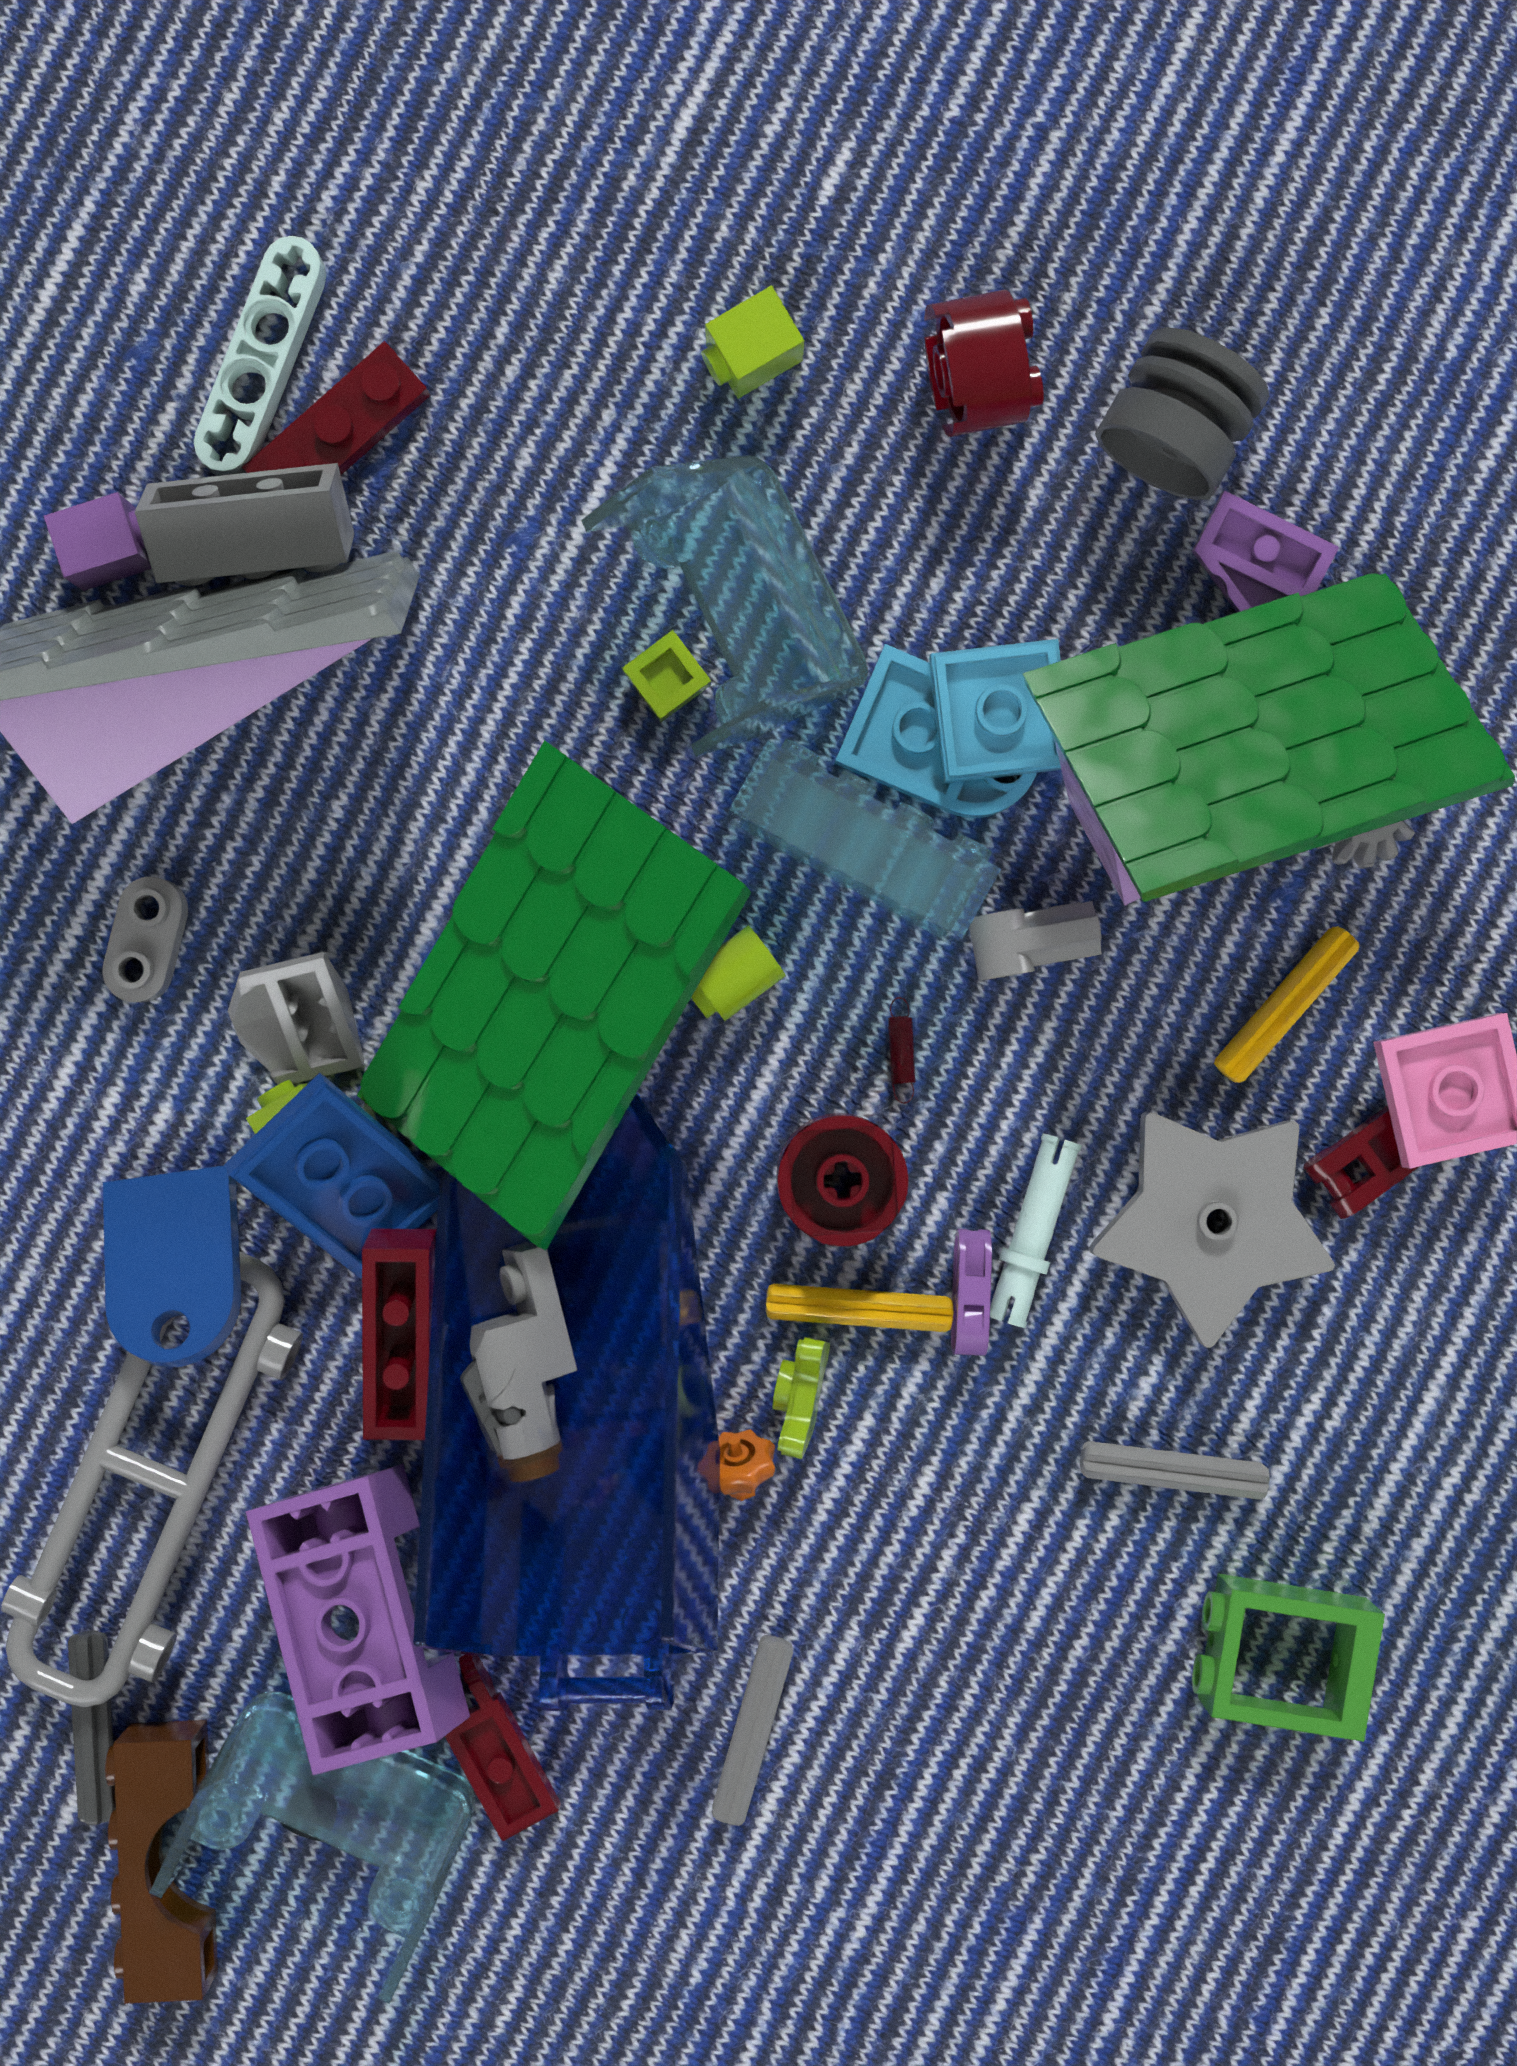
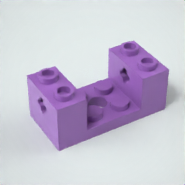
M404 1464L300 1493L246 1511L313 1775L438 1742L470 1717L454 1653L428 1660L425 1659L394 1538L420 1526ZM337 1605L351 1608L358 1617L359 1632L354 1640L349 1641L340 1638L332 1628L331 1615Z

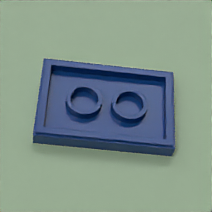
M318 1073L224 1164L229 1176L361 1280L362 1248L371 1229H418L455 1194L448 1181L321 1073Z

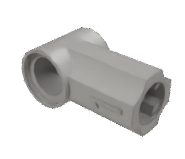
M1092 901L1053 906L1048 909L1027 913L1024 912V908L968 918L979 981L1034 972L1035 966L1102 954L1100 924Z

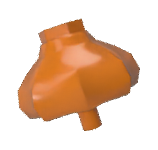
M751 1429L738 1433L722 1432L716 1441L704 1446L700 1452L703 1460L700 1477L703 1482L716 1486L724 1495H730L740 1501L755 1496L756 1488L775 1473L773 1462L775 1445L770 1440L758 1437Z

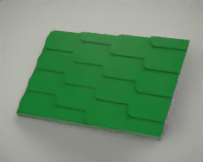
M1386 573L1381 575L1367 574L1303 596L1295 593L1204 624L1189 623L1119 647L1116 643L1022 673L1025 685L1054 737L1069 803L1124 905L1140 898L1143 902L1514 785L1515 775L1505 761V756L1500 746L1485 730L1471 708L1467 694L1455 683L1438 656V651L1433 641L1422 631L1406 606V601L1401 591L1390 581Z
M544 740L492 828L495 834L455 900L452 917L398 1006L401 1012L362 1076L361 1089L357 1096L461 1182L464 1187L497 1212L512 1227L516 1228L537 1247L546 1251L749 898L751 891L743 882Z

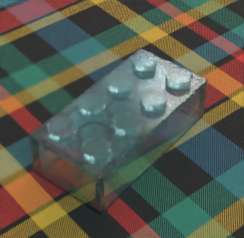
M785 739L780 747L767 740L729 809L730 824L949 945L963 939L1001 870L998 866L988 862L992 852L966 836L958 834L954 841H950L932 831L931 827L935 821L927 814L908 804L900 802L897 809L894 810L873 797L877 788L855 774L843 770L840 777L837 778L818 768L816 764L820 757L795 741Z

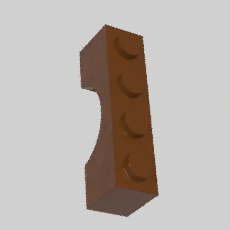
M207 1720L131 1723L113 1743V1746L109 1747L105 1763L106 1781L108 1786H115L116 1810L112 1811L108 1826L109 1847L111 1850H118L119 1873L113 1879L111 1889L112 1912L114 1915L121 1916V1937L116 1943L114 1952L115 1977L123 1979L124 2004L203 2000L218 1973L216 1909L193 1900L174 1883L164 1862L162 1839L167 1820L182 1810L193 1806L210 1783Z

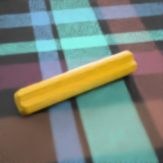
M1339 926L1329 928L1215 1058L1214 1064L1217 1069L1235 1083L1244 1082L1358 952L1360 947L1358 941L1348 931Z
M771 1284L767 1289L765 1311L767 1317L773 1320L947 1332L950 1331L953 1323L954 1306L953 1301L947 1296Z

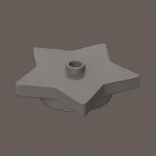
M1145 1111L1141 1114L1139 1186L1135 1195L1089 1246L1090 1253L1104 1260L1161 1279L1197 1341L1204 1347L1211 1348L1258 1287L1329 1272L1335 1267L1332 1258L1292 1201L1299 1124L1295 1121H1282L1217 1141L1156 1113ZM1222 1209L1224 1213L1223 1224L1217 1232L1212 1233L1206 1224L1207 1217L1213 1210Z

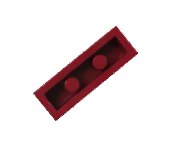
M371 1229L362 1248L363 1440H429L436 1415V1229Z

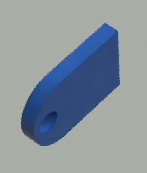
M225 1165L103 1182L105 1308L111 1332L124 1349L143 1361L156 1366L181 1367L206 1358L216 1351L228 1338L240 1312L241 1279L236 1180L229 1176ZM186 1316L190 1324L187 1339L176 1348L164 1349L160 1342V1332L163 1325L173 1317Z

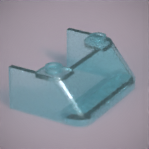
M748 455L650 467L581 520L586 532L627 526L632 535L633 545L637 553L645 561L663 569L681 567L734 677L721 684L715 695L716 714L722 726L690 745L696 757L754 740L846 695L865 683L868 676V667L863 651L778 477L763 460Z
M276 1691L264 1692L252 1698L238 1716L192 1800L149 1893L159 1898L163 1897L189 1858L196 1842L212 1849H230L241 1844L248 1837L260 1813L379 1867L369 1892V1909L373 1918L380 1926L402 1936L378 1996V1999L390 2004L432 1914L475 1810V1794L469 1782L461 1775L407 1750L313 1775L293 1697Z

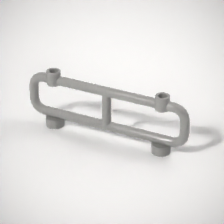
M239 1251L240 1279L254 1286L258 1293L259 1303L187 1474L117 1445L151 1366L150 1363L128 1352L32 1578L29 1579L18 1575L7 1590L1 1605L2 1612L14 1617L6 1642L8 1665L17 1679L31 1689L66 1704L89 1707L103 1704L118 1694L130 1674L154 1683L166 1666L173 1651L177 1633L152 1623L258 1371L282 1381L294 1364L303 1340V1333L279 1323L285 1301L282 1283L273 1269L259 1259ZM175 1317L169 1319L163 1325L160 1332V1342L168 1325L172 1323ZM108 1470L176 1500L104 1670L95 1679L82 1680L39 1661L34 1654L33 1641L39 1626L44 1622L54 1604L57 1594L55 1588L105 1471Z

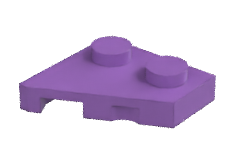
M1223 491L1192 549V553L1237 613L1295 593L1303 596L1317 591L1339 547L1227 491Z

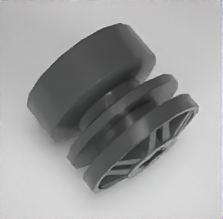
M1165 327L1153 330L1141 351L1142 358L1136 360L1128 374L1132 387L1119 390L1095 432L1096 438L1101 448L1112 460L1132 475L1153 487L1188 499H1210L1217 491L1236 457L1232 442L1245 439L1254 425L1253 419L1259 415L1270 397L1267 383L1257 370L1242 357L1213 339L1184 329Z

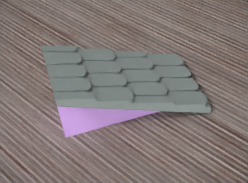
M389 552L338 565L331 570L306 573L303 568L286 569L264 578L248 579L199 592L195 586H185L104 607L98 599L4 624L0 627V732L67 819L73 824L371 639L401 634L420 575L408 557L402 558L398 552Z

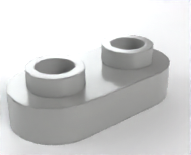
M157 877L139 878L130 883L120 896L102 971L108 989L116 997L124 1001L140 1003L153 1001L163 995L171 984L188 917V903L182 890L168 880ZM154 897L159 903V912L155 918L146 920L141 914V905L145 899ZM137 958L141 961L144 972L138 981L131 982L126 976L125 969L129 961Z

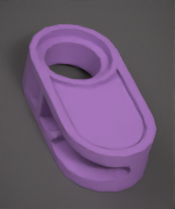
M957 1229L955 1233L952 1282L954 1314L951 1326L953 1355L985 1356L987 1354L992 1268V1243L989 1230L979 1229L978 1231H971L968 1229Z

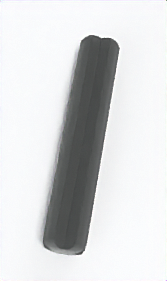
M90 1630L79 1632L69 1638L68 1655L71 1676L82 1680H92L102 1673L109 1658L108 1639L105 1633ZM111 1698L103 1704L89 1707L71 1705L77 1811L79 1820L87 1825H98L108 1822L112 1811L116 1810L115 1786H108L105 1776L107 1752L109 1747L113 1746Z

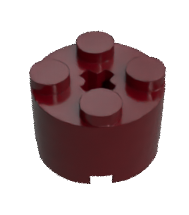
M1004 289L926 306L924 321L936 319L937 335L924 337L929 380L936 410L949 409L953 423L942 425L948 437L1026 422L1029 418L1030 408L1043 405L1044 390L1042 377L1038 366L1029 367L1025 341L1033 337L1034 331L1032 312L1027 298L1014 300L1010 292Z
M831 1113L809 1120L790 1135L779 1156L776 1182L785 1212L801 1231L823 1244L854 1246L873 1240L899 1214L908 1193V1170L902 1151L892 1137L881 1127L857 1115ZM845 1161V1165L850 1172H858V1181L848 1183L846 1194L837 1195L832 1184H824V1175L834 1173L835 1163Z

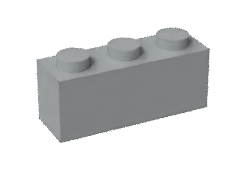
M338 463L150 483L146 485L135 509V515L156 583L178 581L181 585L195 586L220 576L241 574L242 577L247 579H259L272 575L277 570L304 568L309 572L328 571L337 567L340 563H347L355 535Z

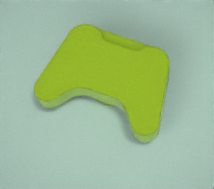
M807 1337L804 1340L799 1339L795 1362L783 1359L772 1405L773 1409L786 1412L777 1450L781 1451V1455L803 1459L811 1440L829 1356L830 1343Z

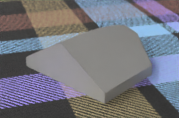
M325 952L239 973L228 1013L240 1043L271 1072L270 1075L274 1082L280 1084L290 1079L295 1084L311 1080L318 1073L328 1076L364 1066V1057L348 989Z

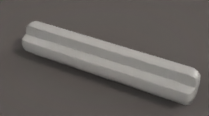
M1092 1441L1084 1443L1080 1457L1081 1473L1091 1479L1259 1500L1266 1497L1269 1488V1468L1259 1462Z
M763 1635L760 1638L712 1805V1815L720 1822L735 1826L742 1825L745 1822L793 1655L792 1643L783 1638L772 1635Z

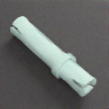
M1044 1133L1041 1136L1042 1142L1009 1249L1002 1247L999 1260L1005 1262L990 1306V1317L1002 1321L1004 1320L1010 1298L1013 1296L1015 1302L1008 1324L1026 1328L1027 1325L1026 1320L1040 1273L1047 1274L1050 1262L1045 1261L1046 1253L1054 1233L1055 1224L1078 1152L1082 1148V1145L1064 1140L1058 1163L1054 1165L1053 1160L1060 1139Z

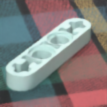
M287 236L279 238L269 246L264 254L195 432L194 447L196 455L206 468L216 476L246 473L242 467L261 451L326 281L324 263L314 246L302 237ZM298 257H302V261L309 273L307 276L295 275L291 282L288 294L293 302L298 304L294 308L283 300L288 286V279L281 267L283 264L294 265ZM271 291H273V292H275L279 297H277V296H271V295H269V294H270ZM275 313L286 317L289 329L282 341L269 345L263 344L256 339V325L265 315ZM244 373H259L265 378L266 382L263 396L255 403L250 404L236 401L232 392L236 379ZM228 408L238 417L251 420L252 424L248 427L238 419L233 432V439L241 449L237 455L226 453L223 460L220 461V455L212 448V444L216 439L226 441L229 438L234 423L226 414H223L224 410Z

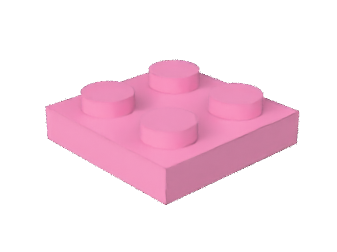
M1507 1013L1492 1014L1373 1042L1402 1167L1415 1168L1517 1144V1054Z

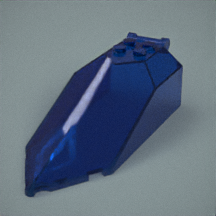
M638 1092L635 1094L547 1248L577 1371L545 1381L546 1385L553 1384L557 1427L561 1440L544 1451L512 1460L503 1459V1455L497 1456L495 1452L490 1450L475 1412L460 1382L461 1374L473 1361L470 1351L472 1326L517 1311L516 1304L512 1305L507 1300L500 1281V1268L506 1266L502 1249L525 1242H532L473 1192L464 1187L449 1172L446 1171L439 1181L413 1643L415 1647L465 1655L540 1657L539 1700L544 1711H566L569 1704H645L648 1710H671L675 1699V1679L671 1671L672 1656L718 1651L720 1444L687 1165L676 1148L669 1143L652 1118L653 1114ZM644 1656V1676L570 1677L568 1673V1657Z

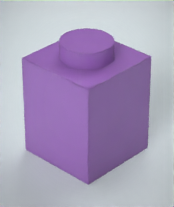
M119 492L44 516L63 577L83 591L152 569L135 515L136 508Z

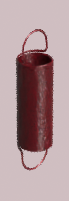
M897 997L890 1005L892 1017L888 1018L891 1085H893L896 1100L906 1104L913 1098L914 1087L912 1083L916 1082L913 1019L908 1017L909 1005L907 1001L902 997ZM896 999H903L908 1006L907 1016L894 1017L892 1015L891 1007ZM911 1083L913 1088L911 1099L907 1102L899 1101L895 1095L894 1084Z

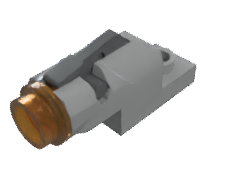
M527 1242L502 1249L506 1266L500 1268V1281L507 1300L512 1305L516 1304L517 1311L472 1326L470 1351L473 1361L460 1376V1382L475 1412L489 1448L497 1454L500 1467L508 1470L509 1478L512 1482L537 1479L551 1474L561 1467L558 1454L563 1450L557 1427L553 1384L546 1385L545 1381L577 1371L547 1249L544 1251L534 1243Z

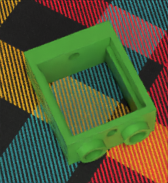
M1218 1573L1215 1592L1208 1591L1204 1599L1202 1624L1204 1630L1208 1631L1205 1655L1198 1654L1194 1661L1192 1672L1193 1692L1198 1694V1699L1210 1716L1214 1718L1364 1742L1385 1614L1366 1597ZM1246 1608L1337 1623L1323 1708L1232 1693Z

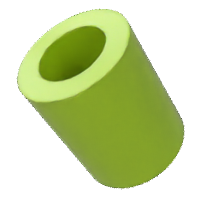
M747 925L720 946L691 998L707 1019L718 1012L723 1020L726 1021L786 977V974L757 934Z

